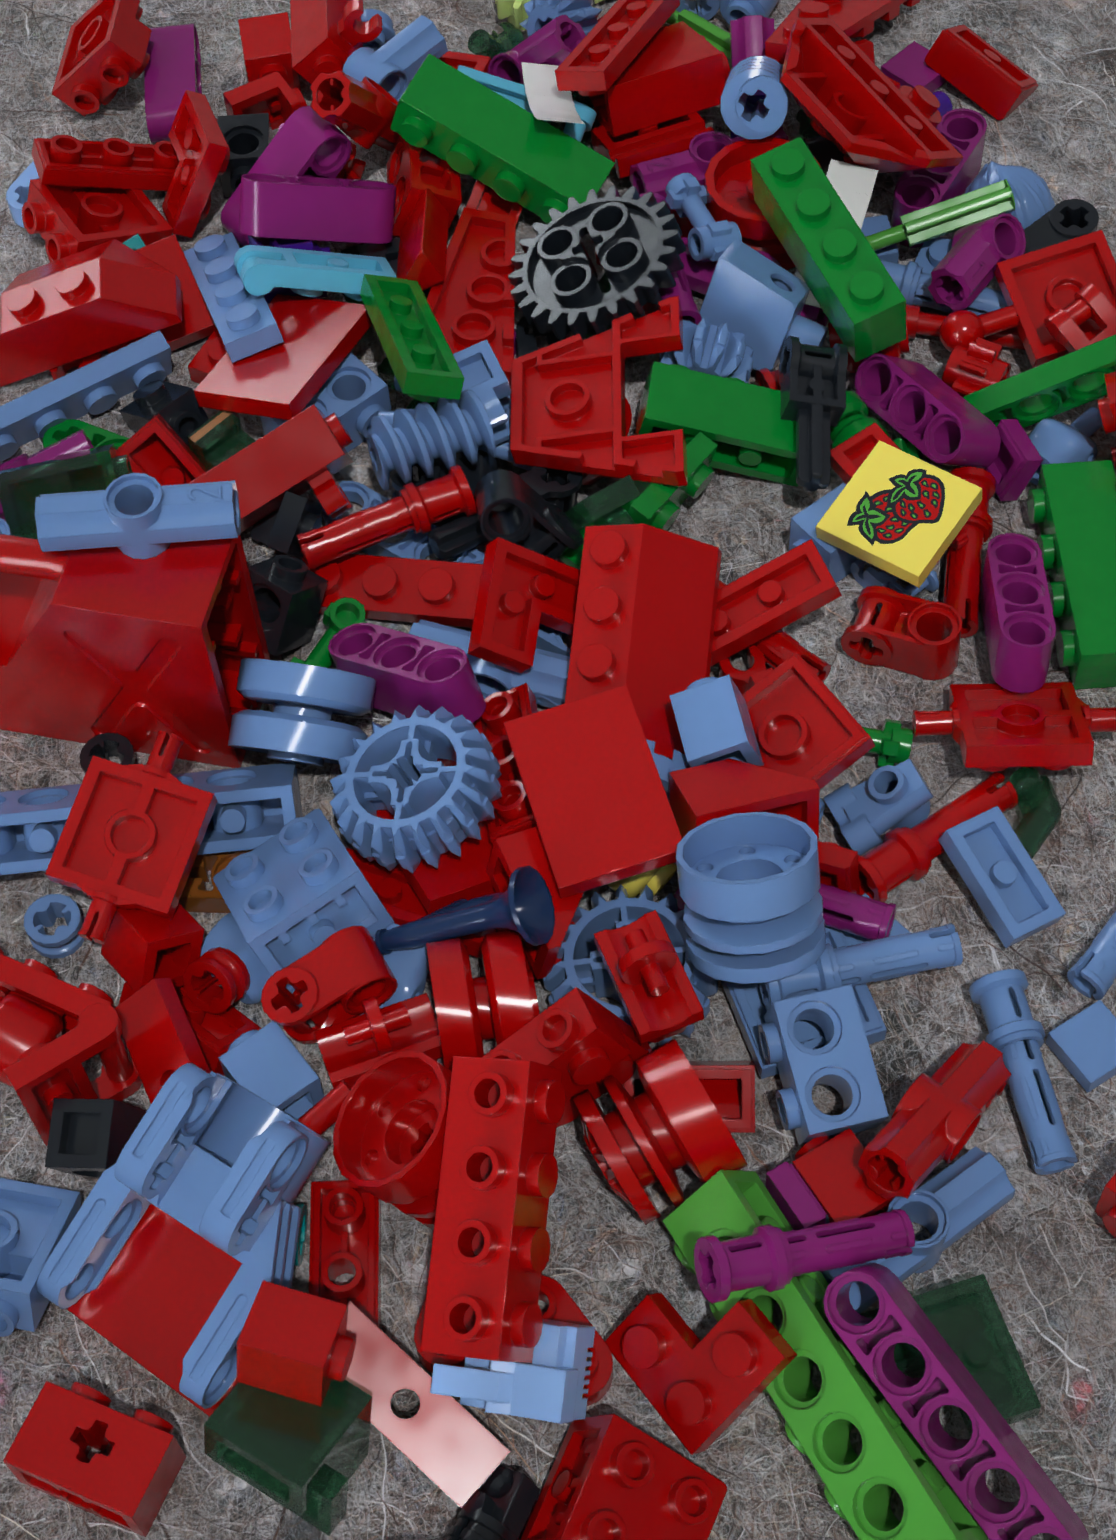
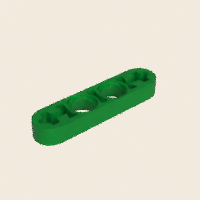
M1116 334L970 393L963 398L989 418L996 427L1001 419H1018L1021 426L1025 428L1043 419L1053 417L1106 396L1108 394L1104 374L1116 371Z

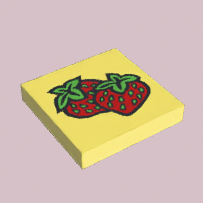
M879 440L816 525L817 538L920 588L981 503L982 488Z

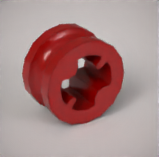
M217 947L208 950L185 969L183 986L187 996L195 1006L204 1012L219 1014L223 1013L247 993L250 987V975L246 965L238 955L229 949Z

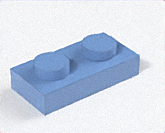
M998 806L947 829L938 841L1005 948L1057 923L1066 914Z

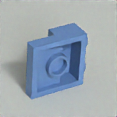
M0 1178V1337L9 1336L14 1329L35 1332L49 1304V1300L37 1292L36 1283L44 1264L82 1206L80 1192Z

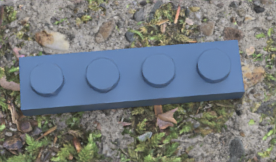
M230 232L225 235L215 234L204 237L193 248L183 251L231 362L234 363L280 344L284 340L264 296L252 295L245 289L241 277L234 266V257L240 247L233 233Z
M158 330L0 406V462L14 455L20 446L39 437L43 439L45 432L68 419H78L88 413L92 415L103 413L113 407L119 398L138 390L152 381H164L166 376L172 373L171 347L161 331Z

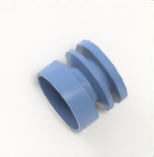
M768 812L734 813L708 820L688 831L677 844L676 865L680 897L685 902L683 923L684 929L687 931V956L698 971L716 980L739 984L766 983L794 976L816 963L826 949V931L823 918V898L818 892L820 889V864L817 835L806 823L788 815Z

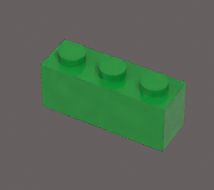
M656 361L653 362L641 393L635 435L683 429L687 446L699 432H702L718 445L709 467L798 487L796 483V421L780 419L781 390L745 383L738 378H724L690 370L678 364L668 365Z

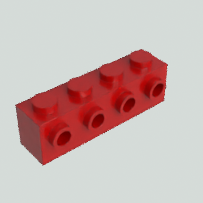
M453 1056L420 1352L493 1361L532 1363L533 1350L540 1339L543 1327V1316L538 1302L541 1273L547 1266L551 1247L550 1237L546 1230L549 1197L554 1193L558 1180V1165L554 1157L557 1123L562 1119L566 1103L565 1090L561 1083V1069L531 1060Z

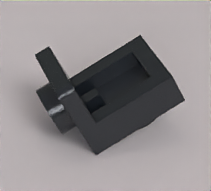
M161 380L152 381L139 388L133 394L134 401L119 411L129 429L138 431L159 413L192 452H195L216 436V430L213 428L196 442L190 439L192 435L210 422L203 407H199L194 390L190 387Z
M286 491L280 508L254 524L250 536L254 540L265 543L267 547L288 555L303 558L304 556L296 535L321 527L322 517L320 513L323 507L319 502Z

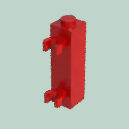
M290 0L292 69L311 85L321 72L333 74L338 70L342 71L347 58L355 50L363 47V42H370L380 35L382 31V17L377 13L369 21L362 22L361 15L364 13L363 0Z
M313 404L188 484L235 480L239 494L241 532L277 511L281 506L286 491L302 495L308 490L313 489L327 515H331L333 519H336L353 508L348 497L333 476L353 463L345 449L346 446L353 443V440L335 412L325 417Z

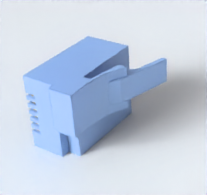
M543 1319L542 1333L537 1345L534 1347L532 1363L493 1361L465 1357L464 1367L434 1363L430 1393L460 1397L461 1405L484 1408L487 1413L518 1416L559 1424L585 1419L588 1398H583V1394H588L589 1389L584 1388V1385H588L590 1381L585 1379V1376L590 1375L591 1372L586 1370V1366H591L592 1361H587V1357H592L593 1352L588 1351V1348H593L595 1327Z

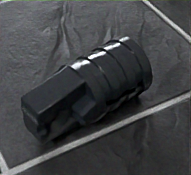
M497 1467L480 1491H477L466 1506L461 1509L457 1516V1522L451 1526L446 1535V1540H518L540 1489L525 1474L508 1468Z

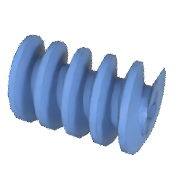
M750 56L740 61L730 71L721 95L720 112L725 124L734 134L745 139H763L774 134L782 126L788 112L791 95L780 81L783 66L777 60L767 56ZM757 90L765 93V98L757 100L755 104L747 101L748 95L753 96Z
M472 390L461 392L458 405L453 399L440 398L437 402L436 412L429 403H418L415 408L414 419L406 409H396L393 414L392 426L384 415H375L371 420L370 433L367 432L366 437L372 466L383 491L389 489L390 471L396 470L403 482L408 484L411 483L412 465L415 464L419 465L427 478L434 477V459L440 458L449 471L450 467L456 465V453L463 452L472 466L478 464V447L484 445L493 459L496 456V446L490 418L481 400Z

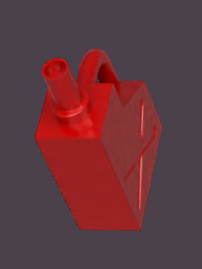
M0 534L1 730L79 743H87L88 740L99 734L117 733L130 741L134 752L146 754L151 753L157 733L161 730L167 731L169 736L173 733L184 740L176 759L230 768H241L246 750L228 746L232 715L241 710H260L262 703L248 700L236 690L241 659L256 658L270 660L240 535H238V538L175 542L171 543L164 552L156 557L134 559L123 554L118 547L42 552L38 539Z

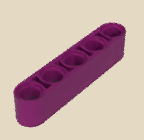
M862 1263L835 1277L827 1286L824 1296V1311L831 1326L989 1539L1032 1540V1537L1038 1533H1050L1057 1536L1060 1540H1089L1088 1532L1080 1518L899 1278L890 1269L877 1263ZM860 1281L866 1283L875 1290L879 1298V1310L875 1318L862 1316L853 1309L849 1299V1291L853 1282ZM897 1343L911 1344L922 1353L926 1368L922 1378H911L904 1375L898 1369L894 1361V1349ZM954 1405L968 1414L972 1422L973 1432L971 1438L957 1439L944 1431L939 1418L941 1406ZM1000 1468L1013 1475L1020 1486V1499L1014 1502H1005L997 1499L986 1485V1471Z

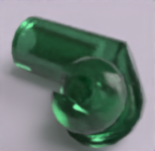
M502 22L499 24L503 29V32L500 34L493 30L490 35L482 29L473 32L468 40V48L473 54L489 56L492 60L494 56L510 51L524 41L522 31L515 28L512 23Z

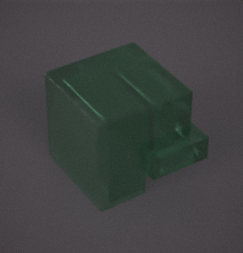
M332 1380L322 1407L238 1382L204 1424L205 1454L212 1458L214 1462L330 1536L346 1514L348 1481L368 1456L372 1396L346 1380L343 1382Z

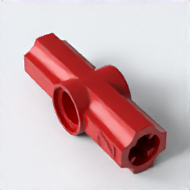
M340 70L333 74L321 72L310 86L312 91L310 107L323 120L337 125L346 135L365 149L369 150L373 144H376L392 152L400 135L390 129L399 101L367 76L360 82Z
M984 1040L978 1044L963 1042L932 1077L922 1073L900 1100L890 1122L864 1148L858 1165L866 1176L867 1186L885 1199H889L892 1196H901L908 1199L941 1160L951 1163L972 1136L983 1113L1002 1094L1012 1075L1004 1064L1003 1053Z

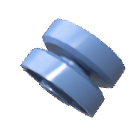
M256 658L241 659L236 690L248 700L274 706L273 712L247 709L233 714L228 746L267 754L266 758L284 762H296L297 764L324 766V763L340 765L338 758L351 756L355 753L352 738L366 740L368 735L357 726L331 721L332 714L363 716L372 712L377 681L374 678L356 673L308 664Z

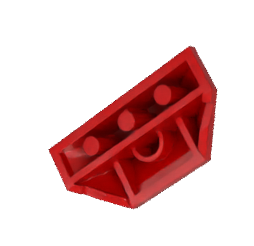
M831 18L796 19L791 29L780 81L797 105L812 120L811 125L813 129L834 143L844 154L843 158L846 163L878 170V174L958 166L963 156Z
M116 239L19 274L0 296V387L181 323V281L174 273Z

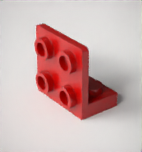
M614 1413L574 1420L570 1424L520 1540H708L726 1495L727 1486L723 1481Z

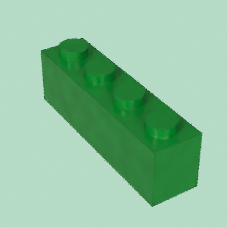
M428 54L399 99L390 127L391 130L400 134L407 143L415 147L424 148L446 161L458 173L470 175L494 189L501 198L510 202H516L540 216L546 224L552 221L549 215L551 208L557 209L562 213L568 210V198L574 197L581 204L586 202L588 192L591 189H594L598 196L615 162L547 122L537 120L530 112L431 54Z
M801 136L750 159L754 201L843 344H846L848 352L855 363L905 340L906 299Z
M1112 460L1042 464L1037 488L1029 489L1027 509L1030 523H1039L1041 535L1037 538V544L1042 552L1044 568L1049 572L1050 582H1048L1053 616L1054 618L1058 617L1060 631L1056 635L1058 664L1060 667L1068 666L1070 680L1075 690L1116 687V477Z

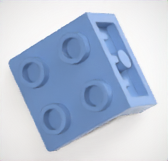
M314 809L304 817L290 821L278 834L252 851L238 855L229 862L226 868L213 877L214 883L247 943L271 976L276 971L289 966L320 946L324 940L341 929L351 926H363L368 929L373 937L377 930L384 929L394 923V920L320 809ZM291 984L285 986L289 991L294 989Z

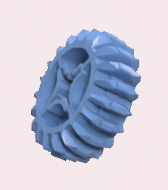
M418 705L410 718H406L405 715L394 710L392 722L384 727L372 721V735L366 740L352 738L355 750L354 755L338 758L340 770L343 774L330 780L333 793L335 794L330 804L340 826L339 831L348 843H353V847L360 856L367 858L369 862L376 860L380 866L385 867L389 871L400 864L403 869L414 873L422 859H425L427 864L438 869L440 856L447 851L461 857L460 843L467 837L481 840V829L478 826V822L495 819L494 807L491 802L502 797L501 785L497 780L502 775L499 770L500 764L493 752H491L493 748L484 733H480L474 727L470 720L466 719L463 715L454 717L443 706L431 715L428 710ZM437 758L455 761L457 765L444 766L441 761H437ZM377 810H389L391 815H394V819L377 817Z
M620 884L615 893V900L606 902L604 897L595 891L593 897H591L592 909L590 911L578 907L573 920L576 924L570 925L565 938L566 942H563L557 957L562 959V961L554 964L551 972L543 978L545 989L551 992L548 997L550 1006L577 987L632 1026L623 1006L608 1004L598 999L601 997L613 998L622 1004L599 951H595L597 946L594 940V933L605 929H616L626 926L644 914L656 910L704 1010V1018L707 1017L710 1012V1000L707 997L715 996V993H717L718 980L698 971L688 958L686 948L687 931L684 929L683 923L684 909L678 911L677 899L674 898L672 892L657 903L653 900V891L647 885L640 892L638 898H628L627 890ZM694 1023L688 1025L680 1034L690 1038L691 1033L694 1031ZM672 1037L666 1038L657 1043L659 1046H662L665 1043L672 1040Z

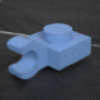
M486 339L454 353L453 356L465 378L462 391L472 390L479 397L490 418L495 445H498L510 439V428L507 424L508 418L499 399L511 395V389L508 379ZM453 399L458 405L459 400Z

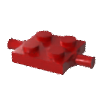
M1045 682L1040 689L1028 693L1011 692L1002 688L997 683L950 684L948 704L950 711L913 710L912 715L914 737L950 735L959 744L965 768H979L990 772L1002 771L1008 767H1042L1048 770H1064L1071 766H1092L1094 741L1091 732H1116V707L1090 708L1089 705H1086L1077 697L1072 682Z
M158 731L146 765H122L94 755L91 759L45 873L50 881L80 890L92 899L82 927L78 931V935L89 941L93 939L95 943L105 944V938L117 908L122 910L139 909L170 920L173 918L218 802L214 793L185 785L171 774L181 745L184 743L181 737L173 733L169 736L167 731Z

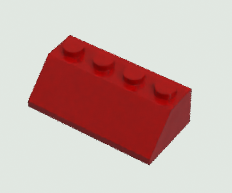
M644 523L585 526L565 703L627 685L646 739L656 742L654 753L666 756L671 760L674 749L685 754L670 695L686 690L696 680L710 677L722 555L719 547Z

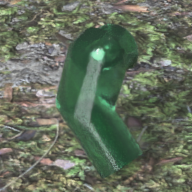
M1021 767L1009 779L1017 792V805L1023 817L1014 829V832L1031 859H1033L1059 822L1062 807L1055 788L1047 776L1040 775L1036 768Z

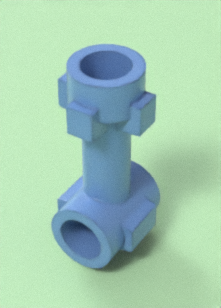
M681 173L668 182L665 189L667 204L670 209L676 210L680 218L687 217L693 226L688 234V248L695 261H718L719 257L735 239L742 242L741 231L735 222H728L727 220L716 222L705 205L707 204L706 188L704 185L699 184L695 176L691 173Z

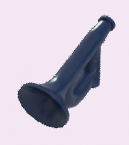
M531 866L519 867L511 874L509 885L505 892L488 894L470 900L459 899L416 921L408 922L389 930L385 928L377 930L375 943L381 954L387 955L392 950L411 949L424 946L426 943L449 940L490 929L506 928L518 932L526 942L533 946L546 944L551 939L555 926L551 893L545 880L536 869Z

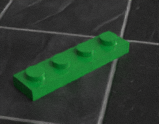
M364 274L360 296L402 393L423 402H436L440 398L460 400L465 378L418 281Z

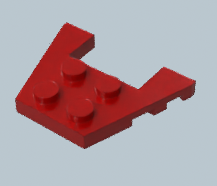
M679 296L659 301L660 310L634 319L632 313L612 320V329L582 340L578 333L512 360L510 450L515 464L672 486L688 485L687 448L683 429L626 436L625 358L683 350V318Z

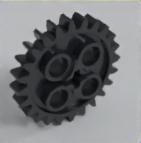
M614 185L608 189L603 198H598L594 189L589 190L586 202L581 204L574 197L568 198V210L563 213L551 208L549 215L552 221L548 224L534 222L532 227L537 236L519 241L524 254L511 258L516 271L508 274L511 284L515 285V288L510 292L529 325L535 323L542 335L552 330L559 341L570 331H572L573 335L579 333L583 340L588 330L594 329L596 334L605 332L607 326L612 324V320L632 313L637 318L645 316L646 314L642 306L647 302L658 305V302L663 300L658 291L659 288H674L676 286L671 272L684 268L679 255L686 251V247L681 238L683 233L674 214H671L665 201L657 203L653 192L650 191L640 197L634 186H631L621 197ZM585 234L590 235L595 245L597 256L610 282L611 290L607 293H604L598 281L597 272L582 241Z

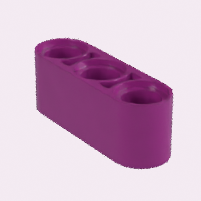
M195 23L150 27L152 32L146 51L150 54V59L144 69L146 122L152 144L159 141H170L168 134L185 90L202 94L201 55Z
M311 105L304 106L289 116L248 174L335 178L350 157L351 142L334 124L323 120L310 107ZM240 183L222 209L220 220L222 226L229 233L232 232L236 241L244 247L249 245L248 235L238 231ZM255 237L264 245H269V239L271 238Z
M961 108L951 110L942 116V121L936 129L963 156V159L958 166L905 171L894 189L891 228L901 224L900 216L965 194L966 188L973 182L982 164L987 123L980 113L971 109ZM907 240L899 242V244L909 247ZM924 242L911 246V248L922 247Z
M256 173L244 174L241 176L238 231L245 235L264 238L373 244L390 243L393 237L396 186L386 182Z
M880 353L865 358L859 365L855 375V388L858 395L868 407L930 460L955 467L985 469L997 458L1001 437L996 425L924 365Z
M1015 533L1000 534L993 537L988 543L979 594L991 674L997 684L1011 692H1034L1040 689L1046 682L1056 634L1042 552L1039 545L1027 536Z
M372 623L352 624L340 630L329 641L328 649L337 670L364 675L377 681L373 708L392 714L396 710L405 715L406 718H410L418 705L428 710L431 715L443 706L454 717L463 715L472 723L478 720L485 711L486 702L465 651L458 647Z

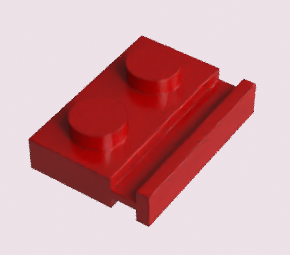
M697 112L617 137H613L602 125L591 129V138L594 150L615 162L613 168H616L617 176L621 179L630 176V165L689 150L690 141L696 135L714 131L712 127L706 128L705 120Z

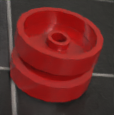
M770 136L763 139L744 138L725 146L711 158L705 173L706 207L716 222L723 220L735 222L741 231L743 243L754 250L764 251L773 256L785 270L795 267L794 263L754 201L750 159L781 146L790 140Z
M507 930L485 934L481 943L485 976L472 978L468 948L460 938L426 943L444 1066L452 1071L453 1056L483 1057L482 1041L495 1039L497 1046L539 1015L533 972L526 968L521 936L518 932Z

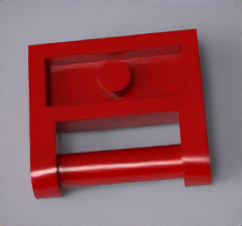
M106 1003L89 1005L81 1012L77 1027L50 1043L45 1042L30 1047L19 1057L17 1062L3 1069L46 1146L48 1145L54 1098L115 1099L123 1101L139 1090L142 1085L130 1054H127L120 1038L122 1034L120 1018L117 1011L111 1005ZM98 1054L103 1064L101 1076L90 1082L82 1063Z

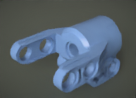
M186 1063L180 1066L162 1086L124 1146L117 1162L103 1171L47 1259L36 1283L37 1292L59 1308L66 1309L77 1303L85 1294L97 1289L150 1204L158 1207L212 1243L215 1247L241 1262L242 1265L184 1356L183 1374L179 1383V1391L204 1409L211 1408L226 1394L237 1378V1341L262 1281L288 1288L292 1287L301 1208L293 1204L330 1142L284 1111L222 1074L213 1071L209 1074L193 1063Z

